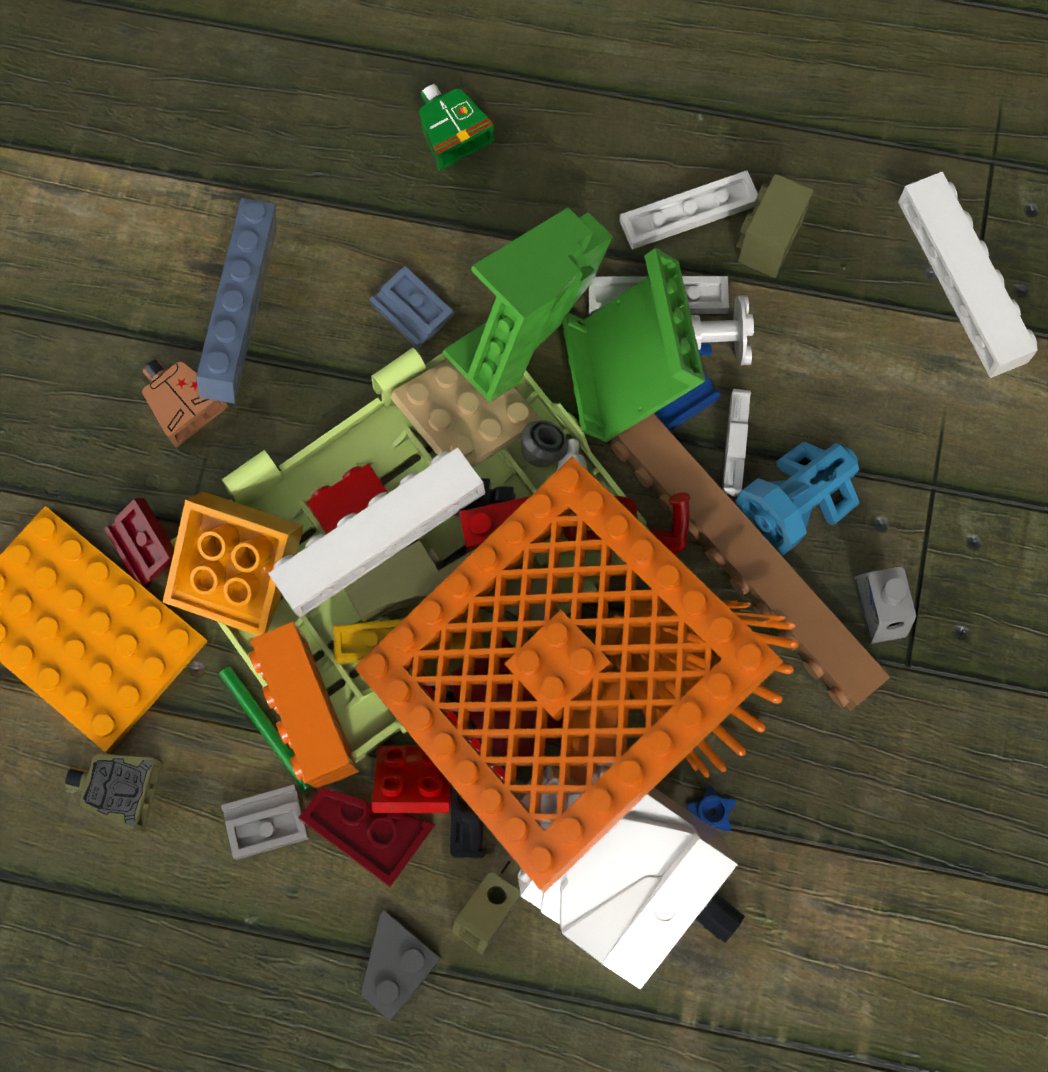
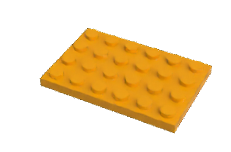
M45 506L0 554V662L104 752L110 754L208 641Z

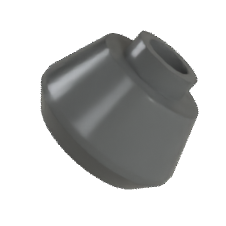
M530 422L524 427L521 435L522 455L530 464L536 467L550 466L566 455L568 451L567 438L564 432L552 422Z

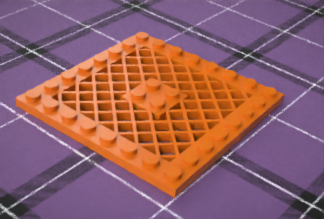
M571 456L354 668L538 889L546 893L774 672L783 661ZM572 512H574V513L576 514V516H569V515H570ZM577 526L576 541L561 542L562 527ZM587 526L601 540H587ZM551 533L550 542L541 543ZM602 550L601 566H585L586 551ZM612 551L625 563L624 565H611ZM560 552H575L574 567H559ZM549 553L548 568L533 569L534 554ZM523 561V569H514ZM626 575V591H609L610 576ZM637 575L652 590H636ZM600 576L599 592H583L584 577ZM573 577L572 593L557 594L558 578ZM532 579H547L546 594L531 595ZM507 580H522L520 595L506 596ZM495 588V596H487ZM652 600L651 617H634L635 601ZM662 600L678 616H661ZM625 601L624 618H607L608 602ZM598 602L597 619H581L582 603ZM572 603L571 618L561 609L555 614L556 604ZM545 604L544 620L529 621L530 605ZM519 605L518 621L503 622L505 606ZM494 606L493 622H478L480 607ZM468 614L467 623H459ZM678 626V643L660 644L661 627ZM688 626L704 642L687 643ZM651 627L650 644H633V629ZM607 628H623L622 645H606ZM580 629H596L595 644ZM517 631L516 648H501L502 633ZM528 631H538L527 641ZM492 632L490 648L476 649L477 633ZM452 633H466L465 649H451ZM440 641V649L431 650ZM687 653H705V669L686 671ZM716 653L721 660L714 666ZM649 654L648 672H631L632 655ZM659 654H677L676 671H658ZM605 655H622L621 672H609L615 665ZM489 658L488 675H473L475 659ZM500 658H510L505 665L513 674L499 675ZM450 659H464L462 676H448ZM425 660H438L437 676H423ZM658 681H676L675 699H657ZM686 681H698L685 694ZM603 682H620L619 700H602ZM630 682H648L647 699L629 700ZM499 684H513L511 702H497ZM447 685H461L460 702L446 703ZM472 685H487L485 702H471ZM423 686H436L434 699ZM524 686L537 701H523ZM592 689V700H581ZM646 709L645 728H628L629 710ZM656 709H670L656 722ZM575 710H591L590 728H573ZM602 710H618L617 728H600ZM496 711H511L509 729H494ZM522 711H537L536 729H520ZM445 712H459L457 726ZM470 712H484L483 729H468ZM548 713L556 721L563 717L562 729H547ZM508 738L507 757H492L493 739ZM519 738H535L534 757H518ZM546 738H562L561 757H545ZM573 738H589L588 757H571ZM600 738H617L616 756L599 757ZM627 738H640L627 750ZM468 739H482L481 754ZM491 766H506L505 782ZM517 766H533L531 785H516ZM544 766H560L559 785H542ZM571 766H587L586 785H569ZM598 766H611L597 779ZM515 794H531L529 810ZM542 794H558L556 814H540ZM569 794H582L568 808ZM540 823L552 824L545 830Z

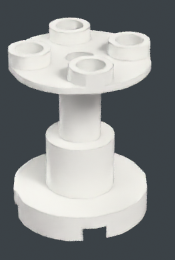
M736 295L733 320L700 321L699 314L691 315L699 350L701 349V343L734 341L738 365H751L752 349L751 345L747 344V336H753L754 320L753 314H749L748 295Z

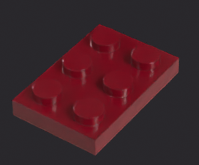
M503 636L501 648H513L507 637ZM489 658L475 659L473 675H488ZM500 658L499 675L513 674L505 665L510 658ZM463 665L448 676H462ZM513 684L498 685L497 702L512 701ZM447 685L458 702H460L461 685ZM472 685L471 702H485L487 685ZM524 686L523 701H537ZM496 711L494 729H509L511 711ZM522 711L520 729H536L537 711ZM470 712L469 718L475 727L483 729L484 712ZM548 713L547 729H562L563 719L561 718L559 721H556ZM508 738L493 739L492 750L498 757H507ZM519 738L518 757H530L534 754L535 738ZM546 738L545 745H547L555 738Z

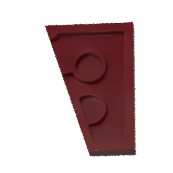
M321 787L298 818L299 821L388 888L392 886L436 825L405 816L403 813H373L372 804Z

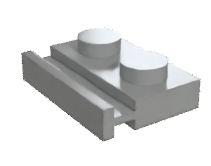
M295 784L221 805L233 859H242L309 839L306 825L298 820L303 810Z

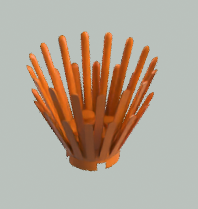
M721 600L728 608H747L751 605L749 602H737L738 600ZM635 601L634 617H651L652 601ZM662 601L661 616H678ZM615 612L612 618L624 617ZM734 612L746 625L791 630L796 627L794 623L782 621L786 616ZM678 626L661 627L660 644L678 643ZM688 626L687 643L704 642ZM651 627L634 628L633 644H650ZM607 628L606 645H622L623 628ZM754 632L766 644L786 648H796L799 645L793 639ZM687 653L686 671L705 669V653ZM716 653L714 666L721 660ZM649 654L632 655L631 672H648ZM659 654L658 671H676L677 654ZM622 655L608 656L607 658L621 672ZM782 663L775 671L783 674H792L794 668L789 664ZM658 681L657 699H675L676 681ZM686 681L685 694L698 681ZM630 682V692L635 700L647 699L648 682ZM761 684L752 692L775 704H779L782 701V696L779 693ZM737 706L731 712L732 715L757 732L765 731V724L740 706ZM641 709L646 718V709ZM656 709V720L658 721L667 712L664 709ZM720 724L712 731L737 755L744 756L746 754L745 747ZM703 739L697 746L718 770L725 772V763ZM692 750L686 756V759L695 772L698 768L708 778L709 771L696 752Z

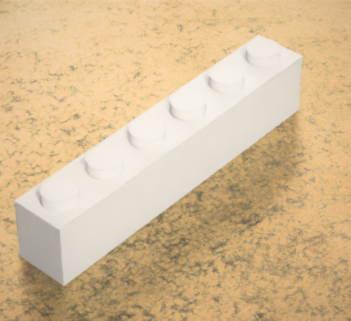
M942 171L905 186L898 203L989 377L992 378L1027 364L1038 351L1037 341L1033 332L1024 325L1017 302L1009 297L1004 287L1005 282L1001 272L998 269H994L989 259L986 244L983 240L978 239L973 229V221L967 211H963L957 199L958 195L952 182L947 181Z
M459 448L450 453L449 451H444L433 458L429 467L420 473L415 471L408 474L400 481L399 487L388 494L387 492H382L376 495L368 503L369 507L357 515L356 513L346 515L337 523V528L326 535L319 534L306 543V548L295 556L287 555L276 562L274 570L268 574L298 618H301L485 494L483 481Z

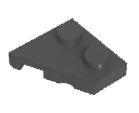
M383 910L379 917L361 996L391 1021L441 958L385 910Z

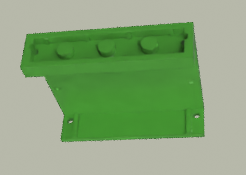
M657 248L644 255L649 274L648 277L586 319L582 320L567 313L562 320L563 335L566 340L569 356L568 363L571 368L574 384L573 392L579 412V424L582 432L605 442L706 382L679 261Z

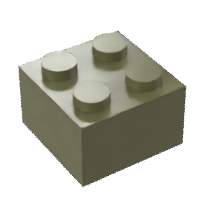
M774 174L769 186L763 183L755 200V208L752 213H748L740 231L742 234L736 246L741 249L738 262L776 278L803 223L814 190L778 174Z

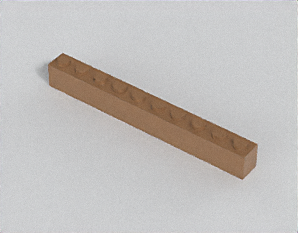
M654 413L612 438L611 442L613 444L611 448L616 456L623 462L627 460L636 469L634 473L639 482L646 488L650 486L660 496L658 498L660 505L668 514H673V506L669 503V498L676 493H689L690 516L688 537L694 542L700 541L707 549L705 554L709 561L718 569L723 567L731 576L729 581L733 588L740 595H747L754 602V610L757 614L786 616L782 620L783 622H790L796 625L791 630L778 629L780 632L778 637L793 639L799 643L798 647L788 649L792 652L796 650L805 660L803 662L805 669L813 678L817 680L821 678L830 688L828 690L829 696L839 707L844 708L846 706L851 712L890 678L877 661Z

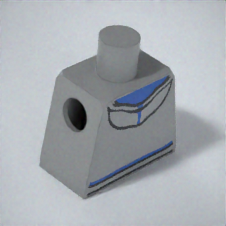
M904 567L883 569L855 576L854 580L870 644L906 638L916 619V612Z

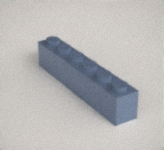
M241 198L196 375L199 398L235 404L277 229L276 204L246 198Z

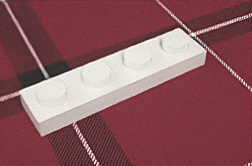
M746 170L620 214L619 221L633 250L753 208L756 205L755 200L758 193Z
M648 276L594 277L588 286L589 314L595 313ZM682 276L690 314H728V276Z

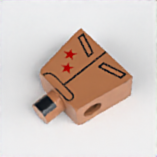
M155 359L149 362L143 369V373L151 383L143 388L142 394L175 448L229 407L226 402L199 398L197 373L182 361L175 363L167 369L160 359Z

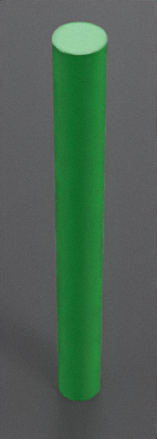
M228 666L219 673L223 682L302 791L307 792L313 786L308 783L304 784L303 780H298L290 762V758L294 757L295 754L289 745L284 744L278 730L233 668Z

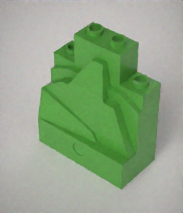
M567 207L472 265L471 271L496 295L495 302L485 324L445 348L442 354L489 403L521 382L534 350L561 325L564 316L571 310L593 281L613 236L589 212L579 218Z

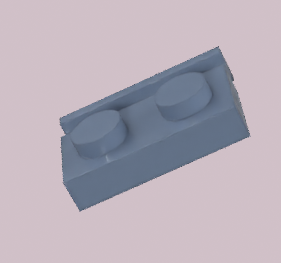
M406 266L383 285L376 296H372L369 299L370 305L418 350L428 338L431 339L454 317L453 310Z

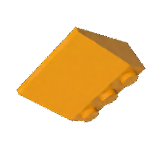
M201 492L186 499L163 603L257 636L268 632L282 593L268 573L274 570V565L281 558L297 554L304 525L207 492Z

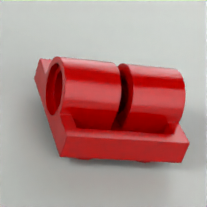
M378 746L372 795L373 813H450L452 784L420 746Z

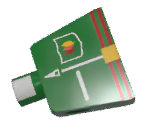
M432 84L421 92V98L426 105L418 110L420 126L439 171L495 142L494 124L461 89L456 88L444 95L437 84Z

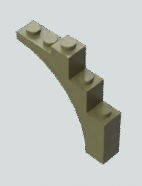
M419 540L396 553L345 587L344 590L363 623L373 622L390 613L417 607L475 550L438 571L442 567V563L432 547L425 550ZM534 556L533 569L548 568L546 563L541 566ZM523 563L514 569H523ZM532 579L531 595L546 594L547 579ZM507 580L506 596L520 595L522 580ZM495 588L487 596H495ZM545 604L530 605L529 621L544 620ZM519 605L505 606L504 618L509 621H518ZM494 606L480 607V609L493 613ZM529 631V632H530L532 635H535L538 631Z

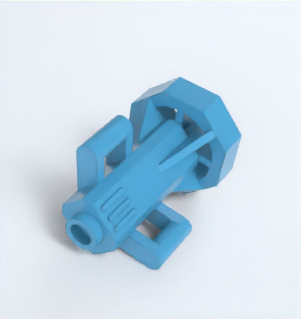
M802 441L776 461L779 470L792 477L788 480L772 482L758 478L744 488L735 501L736 506L780 555L784 556L798 545L807 534L806 528L811 511L818 504L826 522L832 526L860 505L851 479L860 470L858 459L850 448L842 447V445L837 443L827 450H823ZM803 458L812 460L806 466L798 463ZM839 489L843 500L834 506L830 495Z

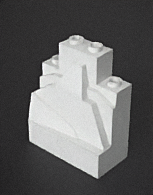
M547 766L543 771L542 785H559L560 770L555 766ZM599 766L597 779L611 766ZM570 777L569 785H581ZM653 788L546 893L538 889L522 868L518 874V882L521 896L539 907L543 914L560 924L563 935L604 966L641 989L734 870L737 862L722 833L656 788ZM526 794L521 800L528 810L530 808L531 794ZM542 794L540 814L557 813L558 794ZM569 794L568 808L582 794ZM540 823V824H541V825L545 828V830H546L552 823Z

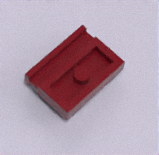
M145 498L133 499L114 519V523L111 526H107L104 530L132 578L143 587H149L154 578L159 577L171 566L175 548Z

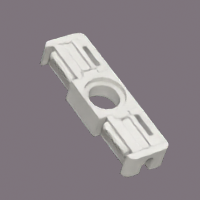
M733 389L730 397L722 490L733 502L736 501L742 491L751 390Z

